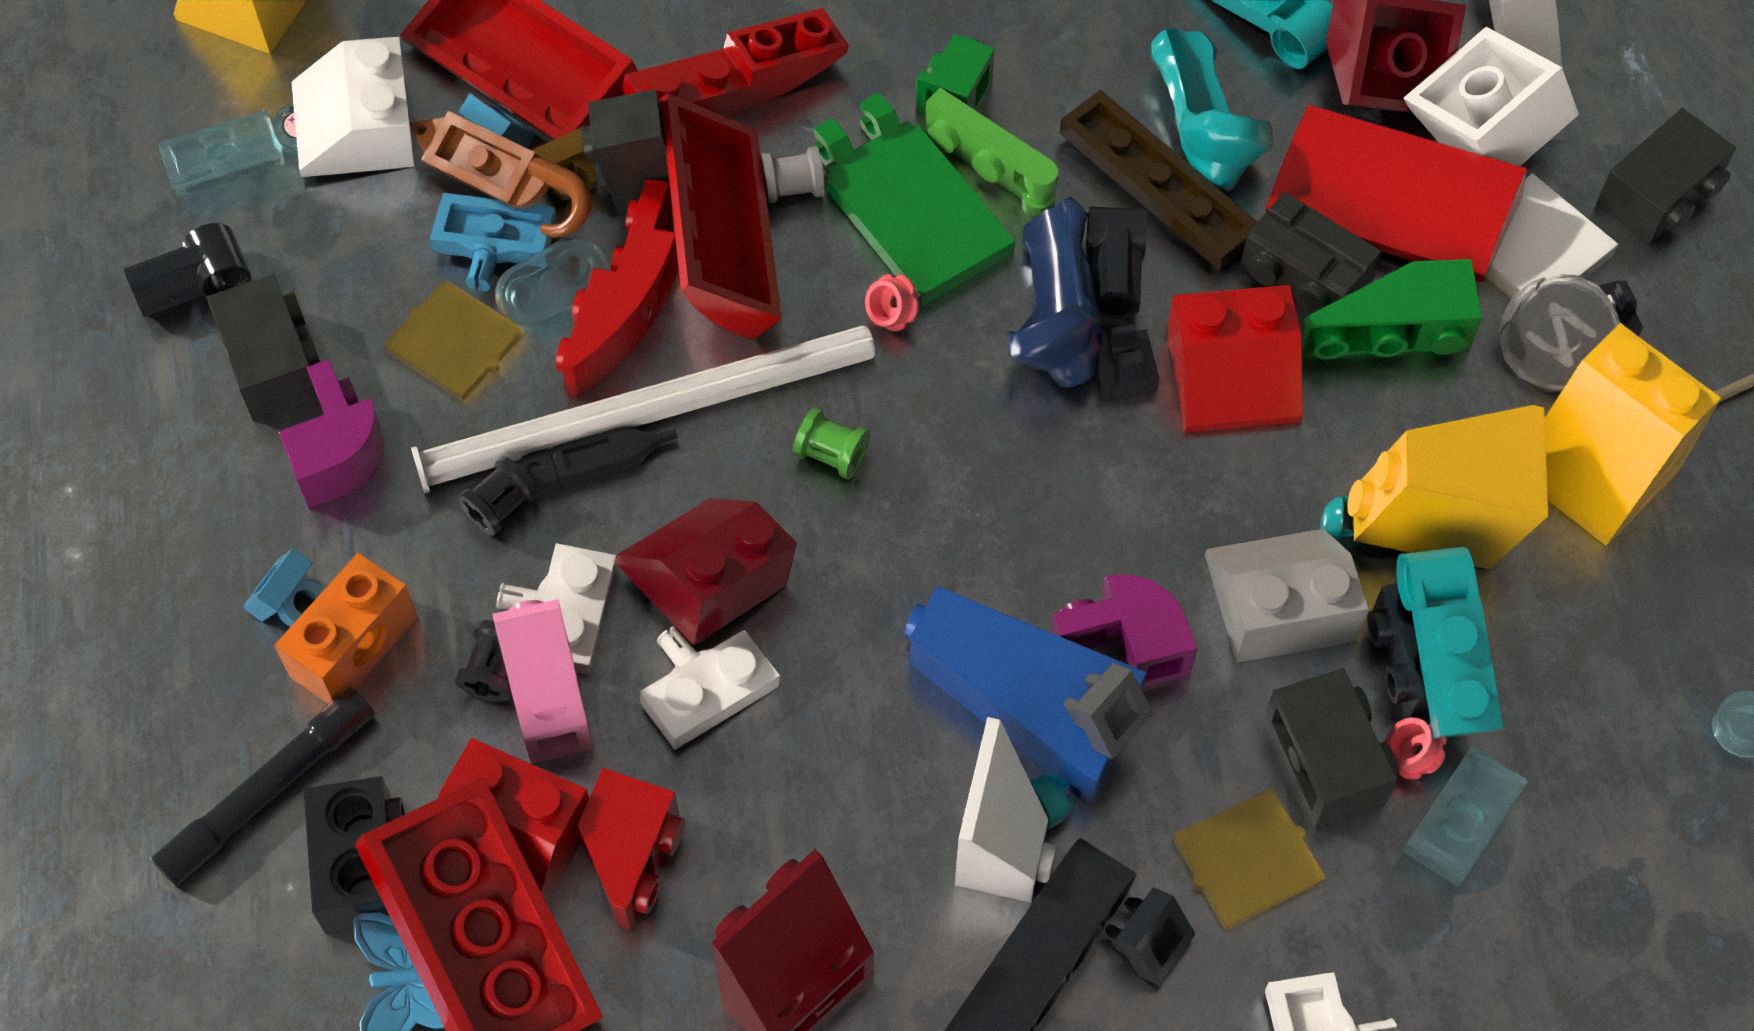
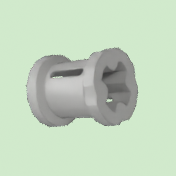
M817 146L808 147L807 152L803 154L773 158L770 152L761 153L767 204L777 203L780 196L812 192L814 197L824 196V176Z

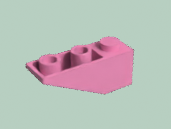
M526 600L511 606L508 611L494 613V624L531 764L594 750L559 600L548 602Z

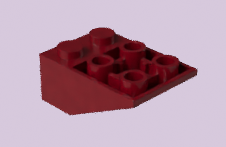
M816 849L808 854L800 863L796 859H791L783 864L769 879L766 885L768 892L749 909L745 905H741L732 910L719 923L714 932L716 938L711 944L722 1006L745 1031H813L874 974V951L825 859Z

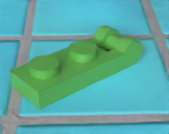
M941 87L926 101L925 133L939 150L954 154L972 166L984 180L996 182L1022 199L1021 206L1023 211L1033 218L1037 217L1044 210L1055 207L1056 192L1054 189L1057 186L1058 167L1051 159Z

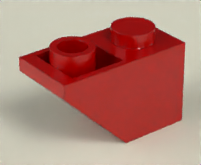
M602 768L577 826L584 850L619 928L632 932L639 913L649 914L656 901L661 877L655 874L664 853L672 856L677 850L684 831L685 818L680 817L676 792Z

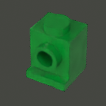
M953 34L944 52H935L929 62L927 71L921 70L916 78V113L926 116V101L940 87L977 111L993 83L995 48L982 44L972 37Z

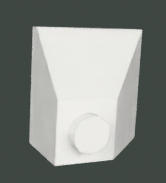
M987 717L958 838L955 886L1031 903L1036 881L1047 883L1050 879L1057 845L1045 842L1048 818L1001 720Z

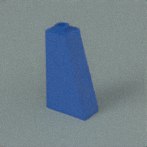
M936 586L926 606L920 603L916 604L905 627L904 638L910 640V665L986 724L987 717L1001 720L1012 745L1046 773L1058 775L1069 783L1066 789L1080 800L1093 805L1113 759L1094 751L1083 728L1074 724L1063 702L1067 698L1075 699L1078 702L1089 690L1084 679L1089 674L1102 675L1112 663L1132 670L1141 690H1143L1146 672Z

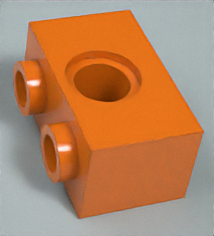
M357 553L275 643L274 647L289 677L327 704H330L350 686L356 689L418 619L406 584L360 553Z

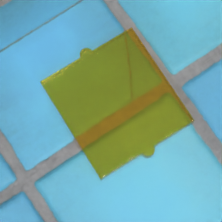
M444 280L418 308L412 307L409 309V318L383 344L385 352L463 402L490 372L496 373L499 371V362L524 336V331L520 326L452 283Z
M1272 788L1173 834L1172 839L1194 876L1192 881L1193 888L1203 891L1225 930L1324 883L1326 879L1303 840L1305 830L1300 826H1294Z

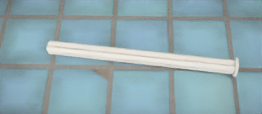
M859 326L418 452L417 446L411 447V451L424 494L430 493L429 486L494 468L495 462L502 456H507L515 462L531 452L545 448L553 449L552 446L620 427H637L870 360L875 356V343L868 327Z

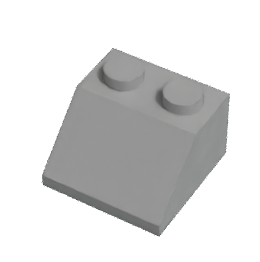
M1325 529L1206 549L1205 558L1236 663L1356 642L1369 608L1351 553Z

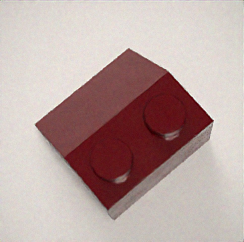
M1334 0L1326 43L1342 103L1351 106L1413 113L1406 106L1404 97L1458 51L1467 5L1440 0Z
M709 498L615 556V563L694 646L787 586L797 542L757 502Z

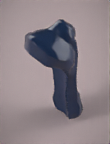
M1071 197L1062 200L1053 208L1044 210L1033 220L1025 224L1023 228L1022 243L1030 256L1036 308L1019 331H1008L1006 335L1009 346L1008 355L1014 362L1024 364L1033 369L1045 370L1051 374L1055 382L1061 387L1066 388L1083 384L1094 376L1097 354L1102 344L1101 315L1097 307L1091 269L1081 247L1088 213Z

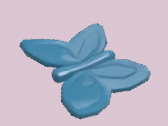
M360 913L353 920L355 942L368 962L388 970L373 972L369 979L372 988L389 987L370 1000L359 1022L360 1031H411L416 1024L433 1029L444 1028L390 916L382 913Z

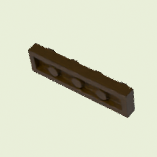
M1101 89L1060 120L1059 133L1219 271L1244 251L1246 237L1257 221Z

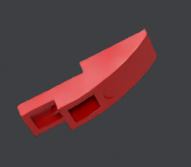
M819 8L727 32L723 49L625 74L622 90L625 95L656 89L659 100L666 93H670L731 119L775 100L802 85L847 54L849 44L824 8Z
M646 178L640 199H632L629 203L625 221V230L628 236L624 246L617 245L615 247L610 271L593 268L586 290L578 289L572 308V321L575 325L571 337H563L561 339L556 356V370L563 373L568 397H582L602 382L627 358L657 318L671 291L679 266L675 233L668 231L672 219L668 182Z

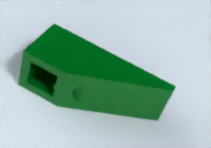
M1471 259L1413 261L1306 316L1300 331L1301 356L1335 359L1343 355L1375 354L1380 357H1392L1404 352L1433 351L1436 354L1448 355L1461 350H1470L1482 321Z

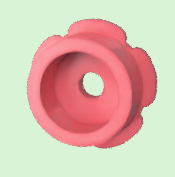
M886 274L868 288L865 296V308L869 318L876 325L886 327L891 331L905 329L907 322H913L919 312V300L913 282L904 275L894 277L892 274Z
M1406 718L1399 721L1390 729L1385 740L1396 758L1398 775L1405 779L1415 780L1419 779L1422 774L1435 772L1442 765L1446 756L1443 746L1446 745L1447 738L1434 739L1431 723L1428 725L1419 718ZM1423 746L1422 750L1417 755H1415L1417 749Z

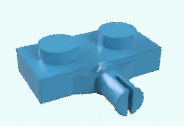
M443 193L430 236L432 250L435 253L465 256L473 259L468 277L466 278V285L474 291H478L479 285L481 292L488 291L491 286L490 282L496 263L511 262L545 267L553 237L543 235L540 232V227L542 224L555 225L557 223L555 207L534 204L526 209L516 210L496 199Z

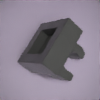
M1112 663L1102 675L1089 674L1084 679L1089 690L1078 702L1075 699L1067 698L1063 703L1074 724L1083 728L1094 751L1114 759L1152 716L1153 712L1132 670Z

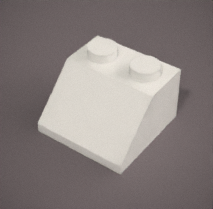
M1488 27L1480 31L1404 97L1406 106L1439 143L1517 166H1521L1579 115L1562 67Z
M399 37L342 41L292 81L301 177L414 167Z

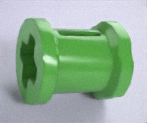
M814 407L806 414L797 432L793 453L796 458L801 460L809 456L835 467L839 471V476L849 480L857 472L866 454L870 440V431L861 426L856 430H852L826 419L823 410Z

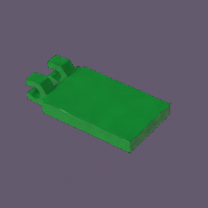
M879 92L860 102V109L866 115L860 118V126L871 141L857 149H853L848 135L833 118L813 128V134L818 140L813 146L818 147L821 161L825 165L824 170L827 172L824 175V188L895 276L904 275L913 282L920 308L1014 254L1015 240L918 123L912 125L907 120L900 124L895 109Z

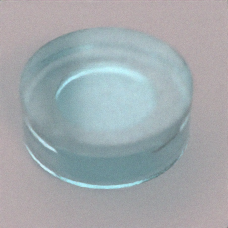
M1739 691L1729 695L1718 707L1712 719V729L1718 743L1731 754L1743 758H1754V692Z

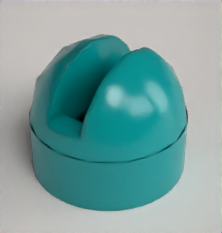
M1337 496L1325 506L1319 527L1320 529H1325L1345 549L1356 547L1361 542L1354 541L1353 516L1352 530L1342 529L1343 512H1348L1349 496Z
M1047 773L1030 780L1048 818L1047 830L1063 822L1072 813L1075 803L1074 795H1065L1063 790L1069 786V783L1058 775Z

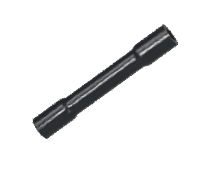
M350 686L310 720L303 732L207 814L192 821L149 859L174 887H177L222 847L224 841L322 756L337 749L376 714L373 708L357 690Z

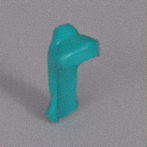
M1176 28L1165 29L1153 39L1150 56L1153 63L1160 70L1163 80L1169 89L1176 112L1182 149L1194 169L1219 190L1231 191L1244 174L1247 166L1256 161L1262 154L1270 151L1273 146L1271 123L1231 114L1215 72L1217 48L1204 32H1185Z

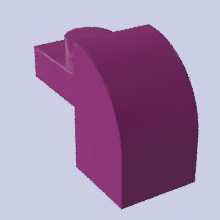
M329 359L306 367L324 415L278 431L309 509L358 490L375 474L384 454V435L372 399L369 398L359 402L350 378L338 381Z
M1129 574L1105 576L1101 601L1094 602L1090 599L1078 600L1066 605L1060 612L1053 613L1050 631L1052 634L1096 652L1116 647L1121 662L1146 672L1143 687L1191 675L1198 648L1183 609L1170 592L1147 578Z

